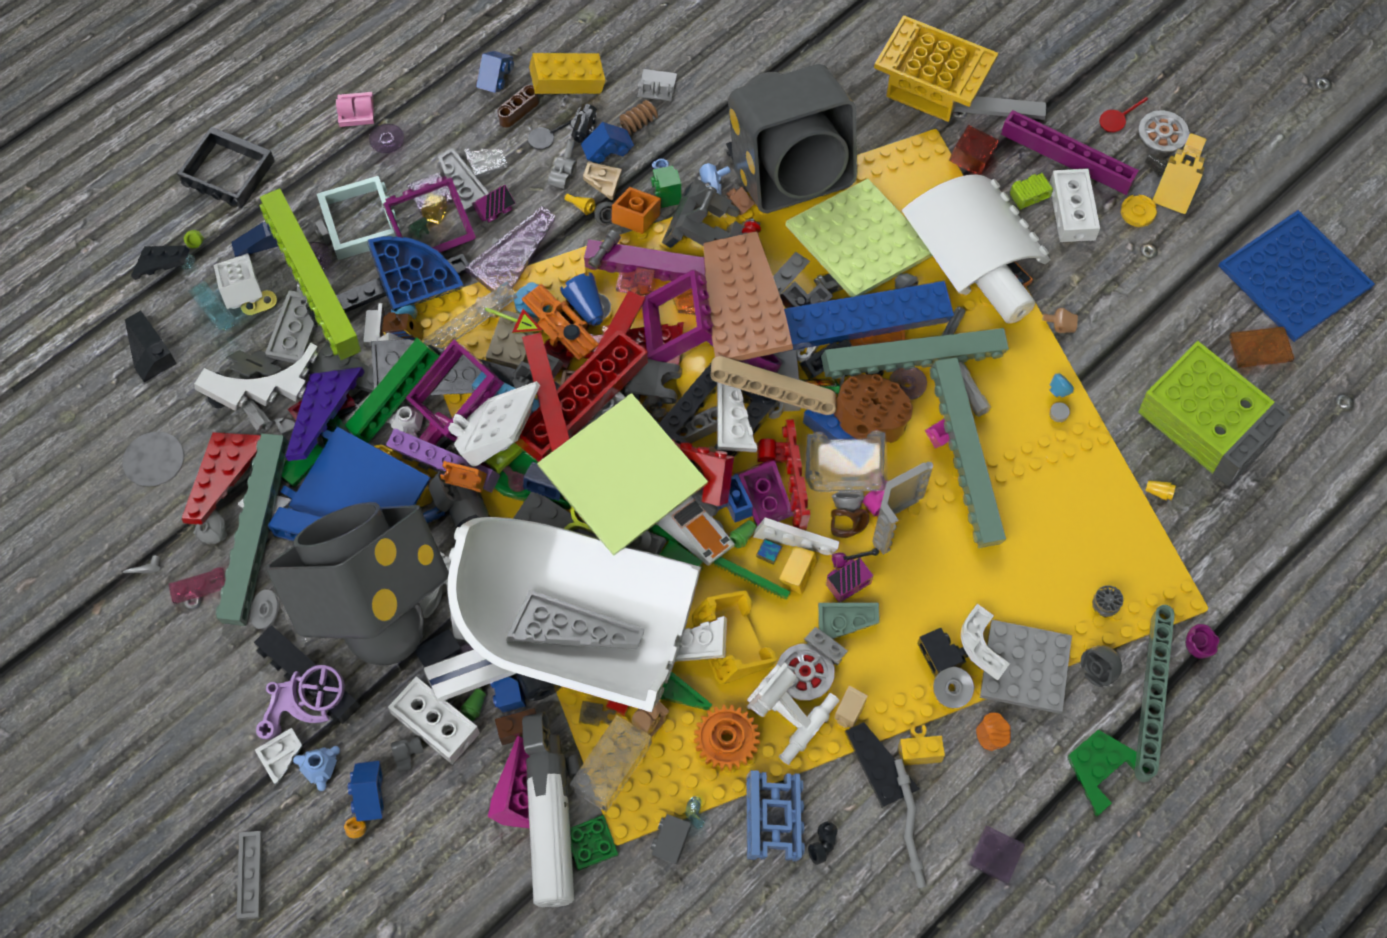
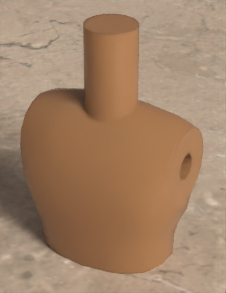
M1058 308L1055 311V315L1043 314L1042 321L1054 323L1055 331L1058 333H1075L1078 316L1065 308Z

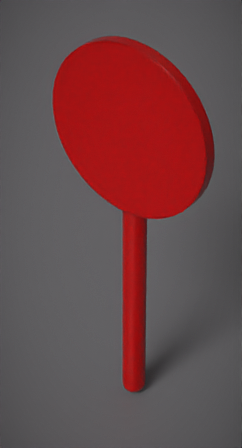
M1145 97L1123 113L1117 110L1103 112L1099 119L1100 126L1105 131L1112 133L1122 130L1126 124L1125 115L1147 101L1148 97Z

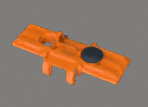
M542 283L522 298V301L540 319L537 324L543 331L539 332H545L550 337V344L553 347H556L557 342L560 340L578 361L598 347L599 343L585 330L588 323L578 317L568 306L569 303L567 301H558ZM547 305L553 307V310L549 313L543 311V308ZM564 311L574 324H570L560 313Z

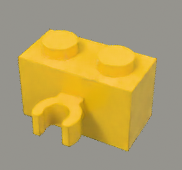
M922 725V733L920 734L915 732L914 726H911L910 735L912 738L900 739L898 744L899 758L903 760L904 766L942 763L945 757L942 736L924 737L927 731L925 725Z

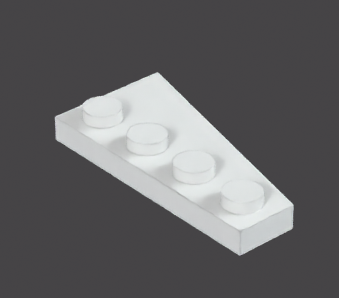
M717 382V450L756 452L757 445L753 439V431L749 425L741 389Z
M722 616L717 618L718 620L702 623L700 624L701 626L693 629H685L682 632V636H679L677 640L681 644L675 662L725 658L727 618Z

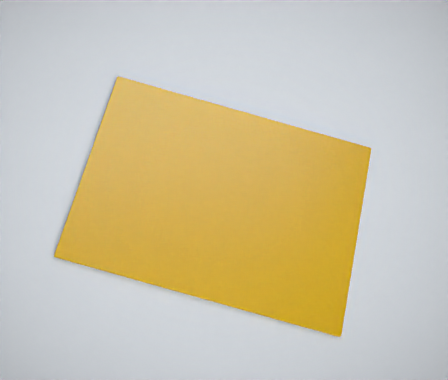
M933 129L858 154L857 179L850 187L869 179L906 218L902 209L930 189L946 181L961 177L963 174L937 129ZM850 187L770 213L761 212L756 204L737 217L725 213L719 218L708 211L707 216L702 222L712 228L717 226L725 231L735 221L741 225L746 220L752 218L759 222L761 232L758 233L773 276L795 252L810 261L787 286L788 288L795 281L809 294L816 287L814 279L819 275H827L829 272L786 227V221ZM673 217L653 223L643 234L633 230L620 234L621 239L617 243L704 257V246L685 235L671 248L661 243ZM587 246L419 303L415 305L417 309L415 320L423 326L422 341L425 344L446 349L454 339L468 349L476 358L486 361V354L500 316L494 318L481 315L475 311V302L478 297L482 298L485 296L501 300L503 310L516 313L514 297L517 291L528 283L534 282L538 285L542 283L558 301L563 302L566 301V298L561 294L560 288L563 287L564 289L567 286L566 282L573 277L583 273L585 276H590L588 272H591L595 277L598 292L605 294L612 303L611 317L606 323L599 326L589 325L587 332L595 336L603 335L606 332L628 290L644 297L671 281L586 268L584 255ZM933 256L901 273L916 276L918 278V285L945 281L953 313L957 307L965 309V314L954 334L1004 328L1009 349L1003 354V357L997 359L986 357L980 361L969 359L967 362H964L971 378L991 406L990 411L980 417H977L972 409L971 411L1006 540L1000 545L978 548V544L973 539L974 529L968 520L969 510L963 501L964 491L959 486L958 469L954 467V454L949 448V442L934 448L924 431L944 419L939 410V397H936L934 391L935 382L930 376L931 367L923 368L921 365L909 370H904V368H897V370L892 372L884 370L882 378L898 383L900 388L909 397L913 407L912 416L907 423L904 434L897 441L892 443L881 442L880 445L873 444L875 445L873 457L861 469L803 423L804 412L807 410L801 408L800 411H783L782 415L776 419L768 418L753 435L756 445L760 439L765 438L774 439L776 442H786V438L782 437V427L785 426L786 420L794 419L797 445L799 446L802 463L801 477H804L808 496L807 510H810L811 514L806 531L839 541L838 549L834 553L841 552L846 556L869 552L875 548L872 540L879 515L873 516L862 503L859 509L866 510L869 514V522L862 532L848 538L836 537L831 533V511L837 509L832 495L842 490L862 491L865 497L869 492L879 490L888 481L922 463L932 462L933 469L924 498L895 514L898 522L895 523L897 527L893 531L894 538L891 539L890 551L883 555L879 550L877 556L860 557L873 574L872 583L841 602L879 603V624L833 639L848 650V652L841 658L842 661L838 666L834 664V680L830 689L825 694L810 701L797 700L791 697L806 716L810 714L814 707L820 706L829 693L835 695L840 702L830 712L829 720L823 723L807 743L806 749L802 752L799 751L789 765L784 763L779 758V755L790 744V737L798 728L777 710H769L764 717L758 715L751 708H746L749 704L747 699L777 665L780 656L788 648L798 644H808L804 640L805 637L815 627L818 628V603H839L826 586L828 574L835 570L832 555H823L813 551L815 552L817 563L802 594L783 587L784 583L779 580L794 549L793 546L772 542L781 546L775 560L772 561L758 554L765 540L753 538V532L744 547H733L721 556L790 591V596L787 600L784 598L780 599V596L777 598V595L774 596V593L771 594L770 591L767 593V590L764 591V588L761 589L760 586L757 588V585L754 586V583L751 584L750 581L747 583L748 580L744 581V578L741 579L738 575L734 576V573H728V570L724 572V568L721 570V567L718 568V565L715 566L714 563L708 566L703 562V569L699 574L685 629L694 628L692 614L706 597L746 590L749 598L752 600V608L747 617L761 649L763 647H770L775 652L777 662L769 668L726 684H720L716 680L708 659L677 661L672 668V672L712 704V707L709 709L712 713H714L715 706L722 710L723 705H725L726 709L733 705L735 711L741 707L742 714L748 711V719L754 717L752 725H758V729L755 732L760 733V737L756 738L760 741V745L755 746L758 752L752 753L753 760L746 759L747 766L740 763L739 770L732 766L731 772H729L728 767H724V770L721 771L719 765L713 769L712 762L707 765L705 764L706 757L699 758L702 751H696V746L699 744L694 743V739L697 738L694 735V730H700L696 727L697 722L703 723L701 716L708 717L707 710L660 699L659 701L669 710V713L665 716V723L648 741L635 731L632 726V717L638 708L630 706L626 715L622 716L606 708L608 699L561 686L556 692L616 846L660 830L658 826L661 818H666L667 814L685 820L747 795L746 776L751 770L759 771V773L766 772L767 783H778L784 780L786 774H801L854 753L845 734V731L850 729V727L845 728L834 719L849 686L868 696L865 707L854 727L864 722L880 742L909 731L911 726H914V728L987 700L980 698L983 669L968 657L965 658L966 663L962 664L961 669L965 670L973 680L974 692L971 700L960 708H948L942 705L934 694L933 684L935 677L917 644L920 636L942 628L943 632L947 633L950 637V645L955 644V646L958 645L959 648H962V625L977 604L994 615L991 620L1072 635L1068 667L1080 663L1083 652L1094 646L1101 645L1115 649L1150 634L1151 617L1161 605H1168L1173 609V625L1207 612L1208 606L1049 325L1046 321H1042L1043 315L1036 303L1031 312L1015 323H1006L975 282L969 286L972 290L969 294L958 293ZM897 276L863 295L895 290V279ZM692 288L659 306L661 325L668 324V326L677 325L678 322H684L683 334L697 327ZM842 289L833 293V297L828 301L849 298L851 296ZM642 307L630 329L644 327ZM948 322L905 330V340L942 336ZM545 332L541 333L544 343L550 339ZM705 341L700 345L681 354L679 358V365L682 362V360L692 351L701 347L712 345ZM829 344L820 345L814 354ZM807 348L804 351H800V355L806 354ZM574 357L568 370L577 371L588 359L582 358L578 361ZM797 360L799 379H808L799 364L801 362ZM562 369L559 370L554 378V381L559 385L563 373ZM822 372L811 379H832V377H825V373ZM1058 373L1062 374L1074 387L1073 393L1063 398L1061 396L1055 397L1049 390L1051 388L1049 384L1053 376ZM851 376L845 377L844 382ZM841 378L836 379L838 384H840ZM671 379L663 387L676 392L678 396L677 403L681 397L677 390L676 379ZM472 393L443 394L452 418ZM640 395V404L658 424L675 405L656 403L647 396ZM743 402L744 407H745V409H746V408L749 406V404H748V403L745 404V403ZM1064 403L1068 406L1070 413L1066 421L1056 422L1051 419L1049 412L1053 404ZM697 425V426H695V427H697V428H702V427H704V426H702V425ZM717 431L691 443L692 446L695 448L707 447L712 450L717 444ZM740 451L734 458L732 476L737 472L763 463L757 462V451ZM776 463L790 502L792 493L788 491L790 475L786 473V463ZM495 488L492 493L484 489L482 493L480 492L491 517L513 519L525 502L505 497L496 491ZM727 507L719 509L717 514L712 516L713 519L723 525L724 532L729 537L732 531L748 520L755 524L752 516L734 523ZM577 513V518L584 522V520ZM793 516L778 522L792 526ZM836 516V529H852L853 521L851 518ZM667 541V542L665 543V545H664V547L662 548V550H663V549L665 548V546L669 543V541ZM1107 585L1119 589L1124 600L1120 610L1111 617L1101 616L1100 613L1095 612L1092 606L1096 592L1099 588ZM1159 614L1162 619H1167L1163 614ZM991 621L988 623V625L985 627L983 631V638L986 645L988 643ZM950 684L949 690L952 692L955 687L953 684ZM729 734L721 737L726 742L733 739Z

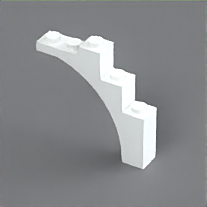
M310 343L302 358L295 364L277 374L258 379L225 377L204 368L194 383L195 390L234 411L239 406L242 407L247 397L266 406L268 402H273L277 395L276 392L296 402L298 397L302 398L306 388L305 380L303 379L309 371L308 365L310 362L314 363L318 356V353H316L317 346Z

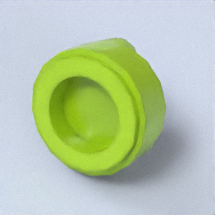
M190 230L184 235V242L189 248H198L203 243L204 237L197 230Z

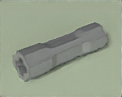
M959 362L970 407L975 415L980 417L988 413L991 406L971 378L964 362Z
M247 397L246 402L242 406L243 410L249 416L251 424L258 433L266 432L272 425L271 421L258 408L253 399Z

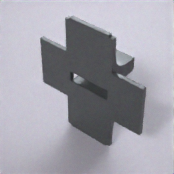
M238 350L226 357V359L236 363L230 366V369L240 373L239 377L244 379L263 378L274 375L282 370V368L273 365L278 360L266 357L263 351H257L250 355Z

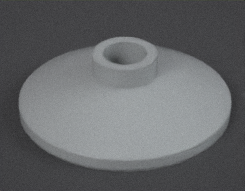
M262 590L255 596L250 608V619L254 627L266 629L275 621L279 610V600L275 592Z
M950 667L938 673L934 680L933 690L937 700L942 705L948 708H960L971 700L974 684L971 676L965 670L958 667ZM950 684H953L955 687L952 692L949 690Z

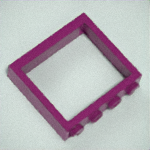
M446 176L436 179L437 183L432 185L429 182L419 186L420 189L413 191V189L402 192L403 196L396 198L393 195L385 199L386 202L383 203V206L396 237L403 238L391 207L447 186L466 235L432 248L440 253L476 239L452 177L447 179Z
M693 269L644 296L645 302L642 306L648 359L668 362L712 338L713 323L710 315L711 308L708 300L707 281L703 274H700L697 270ZM692 288L697 327L663 345L659 306Z
M453 339L407 395L406 399L441 433L456 442L458 436L451 434L448 430L450 423H454L453 418L445 425L423 404L424 400L462 354L486 375V378L456 414L463 416L467 420L477 408L497 393L504 382L468 349Z

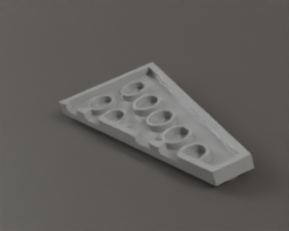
M529 590L507 635V641L637 649L644 634V629Z

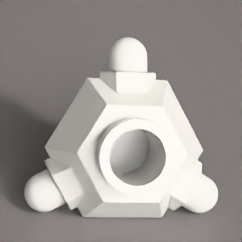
M410 405L395 410L386 423H390L393 429L396 428L417 437L416 433L421 429L424 415L415 406Z

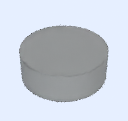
M1055 403L1052 405L1049 414L1052 420L1064 422L1067 420L1070 410L1064 403Z

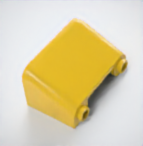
M746 590L706 597L692 614L694 628L701 626L700 624L716 621L718 620L717 618L722 616L727 618L725 658L708 659L715 678L720 684L730 683L769 668L777 662L775 652L770 647H763L761 649L747 614L752 608V600L749 598Z

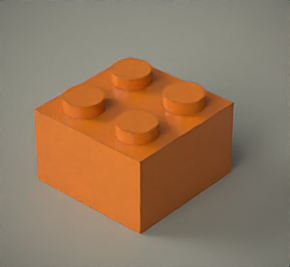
M629 187L612 205V223L643 234L660 216L661 198Z

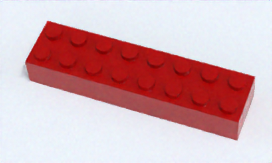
M620 330L607 340L556 390L569 439L577 434L648 363V351ZM540 407L529 416L518 441L515 442L538 462L552 453Z

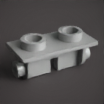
M817 627L804 639L806 643L811 644L830 658L833 665L836 664L838 666L842 661L841 658L848 652V650Z

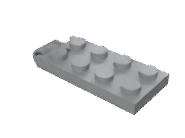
M297 283V292L288 291L265 352L266 357L296 363L302 358L310 344L316 325H314L306 308L309 305L306 296H303L300 290L299 283Z

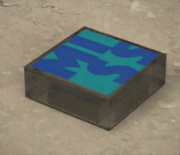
M765 538L756 557L774 565L782 550V546Z

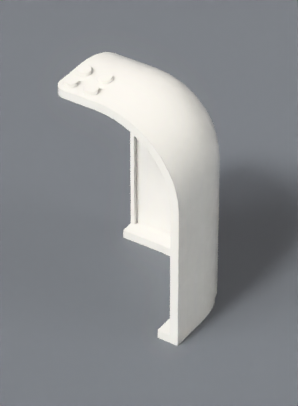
M481 517L472 519L462 524L461 527L456 528L454 539L456 540L455 548L451 549L449 555L451 564L448 575V598L452 615L461 634L476 652L489 662L511 672L649 712L653 711L664 692V687L662 686L668 682L681 644L677 640L679 636H682V632H684L701 567L627 546L613 556L599 538L525 520ZM529 590L644 629V634L637 649L507 641V635Z

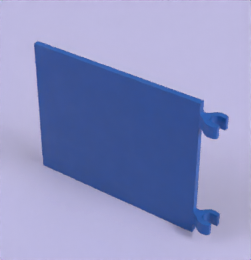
M337 427L334 432L326 429L325 432L320 433L322 437L328 439V442L298 491L295 492L284 485L280 492L292 499L288 505L298 512H309L320 517L339 509L365 502H375L380 507L415 505L431 478Z

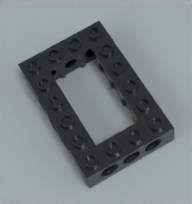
M711 363L659 423V426L677 444L688 443L680 437L682 429L689 421L694 419V415L698 410L705 406L709 397L717 392V382L711 379ZM741 390L743 402L749 404L746 410L749 425L754 435L778 407L779 401ZM717 444L711 450V452H727L728 456H732L734 458L740 452L729 450H717ZM690 460L704 477L701 467L693 460Z

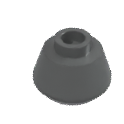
M602 202L595 207V219L600 225L607 226L612 224L613 203Z
M908 273L900 274L895 279L896 289L918 285V278Z

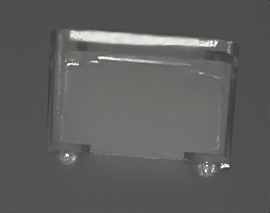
M876 430L868 434L867 439L829 440L822 432L807 434L805 479L810 489L818 492L885 490L888 482L885 432Z

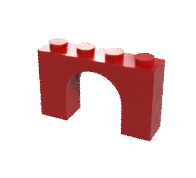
M675 443L688 459L693 460L701 467L704 478L708 481L703 487L702 502L716 506L727 504L734 457L728 456L727 452L724 451L711 452L707 447L694 448L690 443Z

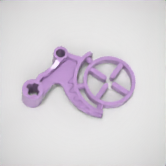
M317 665L308 669L302 677L300 672L295 671L291 681L268 683L266 691L272 694L271 701L264 714L263 721L259 722L256 727L257 735L262 739L272 740L280 735V719L284 711H288L293 717L304 722L321 723L329 721L330 718L326 711L334 708L344 695L345 684L342 675L333 667ZM319 669H321L320 685L326 684L328 670L336 675L339 682V688L328 686L323 688L325 691L338 692L335 700L325 707H322L323 691H318L316 706L308 702L304 693V688L320 689V686L305 684L307 678ZM298 681H299L298 691H299V696H300L301 702H299V701H298V698H297V683H298ZM306 705L312 710L321 711V716H313L302 707Z

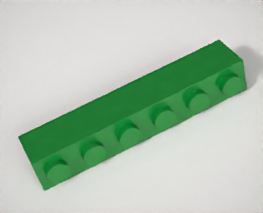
M416 338L345 424L347 429L355 437L369 443L439 358V355L419 338Z

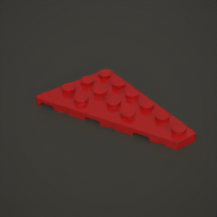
M794 419L786 420L785 426L782 427V437L786 438L787 445H784V455L788 456L786 473L790 475L788 491L792 493L790 500L791 512H794L792 526L806 531L811 514L810 510H807L808 496L804 477H801L802 463L799 446L797 445Z

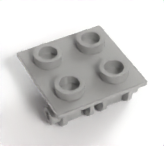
M643 69L641 81L638 83L639 91L637 97L671 102L677 73Z

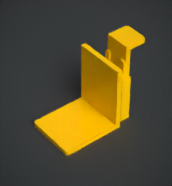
M1190 133L1183 150L1177 149L1175 157L1170 156L1153 197L1155 204L1186 214L1203 175L1204 167L1202 166L1205 158L1200 156L1206 138ZM1185 154L1194 157V162L1191 163L1189 160H1183Z

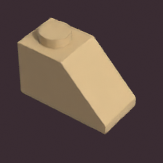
M849 686L835 714L834 719L837 720V723L845 728H853L865 707L868 696Z

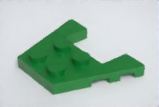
M1100 730L1093 733L1067 756L1096 816H1099L1112 804L1097 786L1125 762L1135 771L1137 753ZM1142 767L1144 773L1150 771L1147 767Z

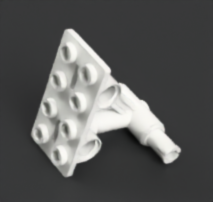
M784 662L781 666L777 664L747 699L749 704L746 708H751L762 717L771 709L773 711L777 710L798 728L790 737V744L779 755V758L789 765L799 751L802 752L806 749L807 743L823 723L829 720L830 712L840 701L835 695L829 693L822 704L814 707L810 714L806 716L786 692L797 677L786 667L787 664Z

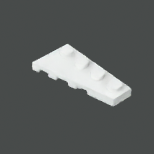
M768 518L763 519L754 530L753 538L766 539L793 547L798 546L823 555H832L839 545V541Z

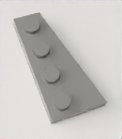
M451 148L439 155L438 159L447 179L452 177L464 210L468 213L474 209L472 202L488 194V191L456 151Z

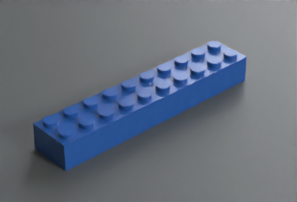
M945 281L784 309L793 346L792 350L947 323L954 316Z

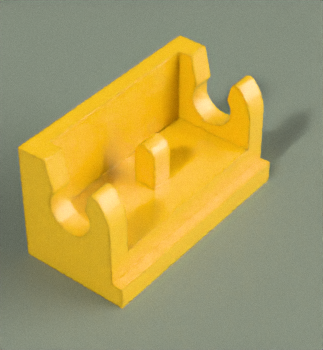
M794 546L779 578L780 582L784 583L783 587L799 594L803 593L817 563L815 552Z

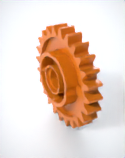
M723 705L722 710L715 706L714 713L707 710L708 717L701 716L703 723L697 722L696 727L700 730H694V735L697 736L694 739V743L699 744L696 746V751H702L699 758L706 757V765L712 762L713 769L719 765L721 771L724 770V767H728L729 772H731L732 766L739 770L740 763L747 766L746 759L753 760L752 753L758 752L755 746L760 745V741L756 739L760 737V733L755 732L758 729V725H752L754 717L748 719V711L742 714L741 707L735 711L733 705L729 709H726L725 705ZM729 734L733 739L726 742L721 737Z

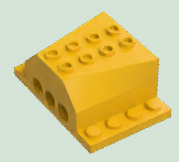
M903 15L876 60L874 69L890 75L886 97L949 122L957 102L968 107L971 106L995 63L998 53Z

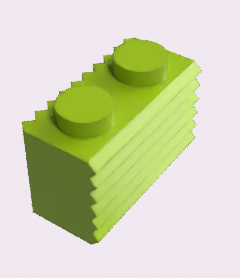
M1043 173L1033 174L1028 179L1016 181L1011 187L1010 196L1015 204H1017L1019 210L1050 198L1053 188Z

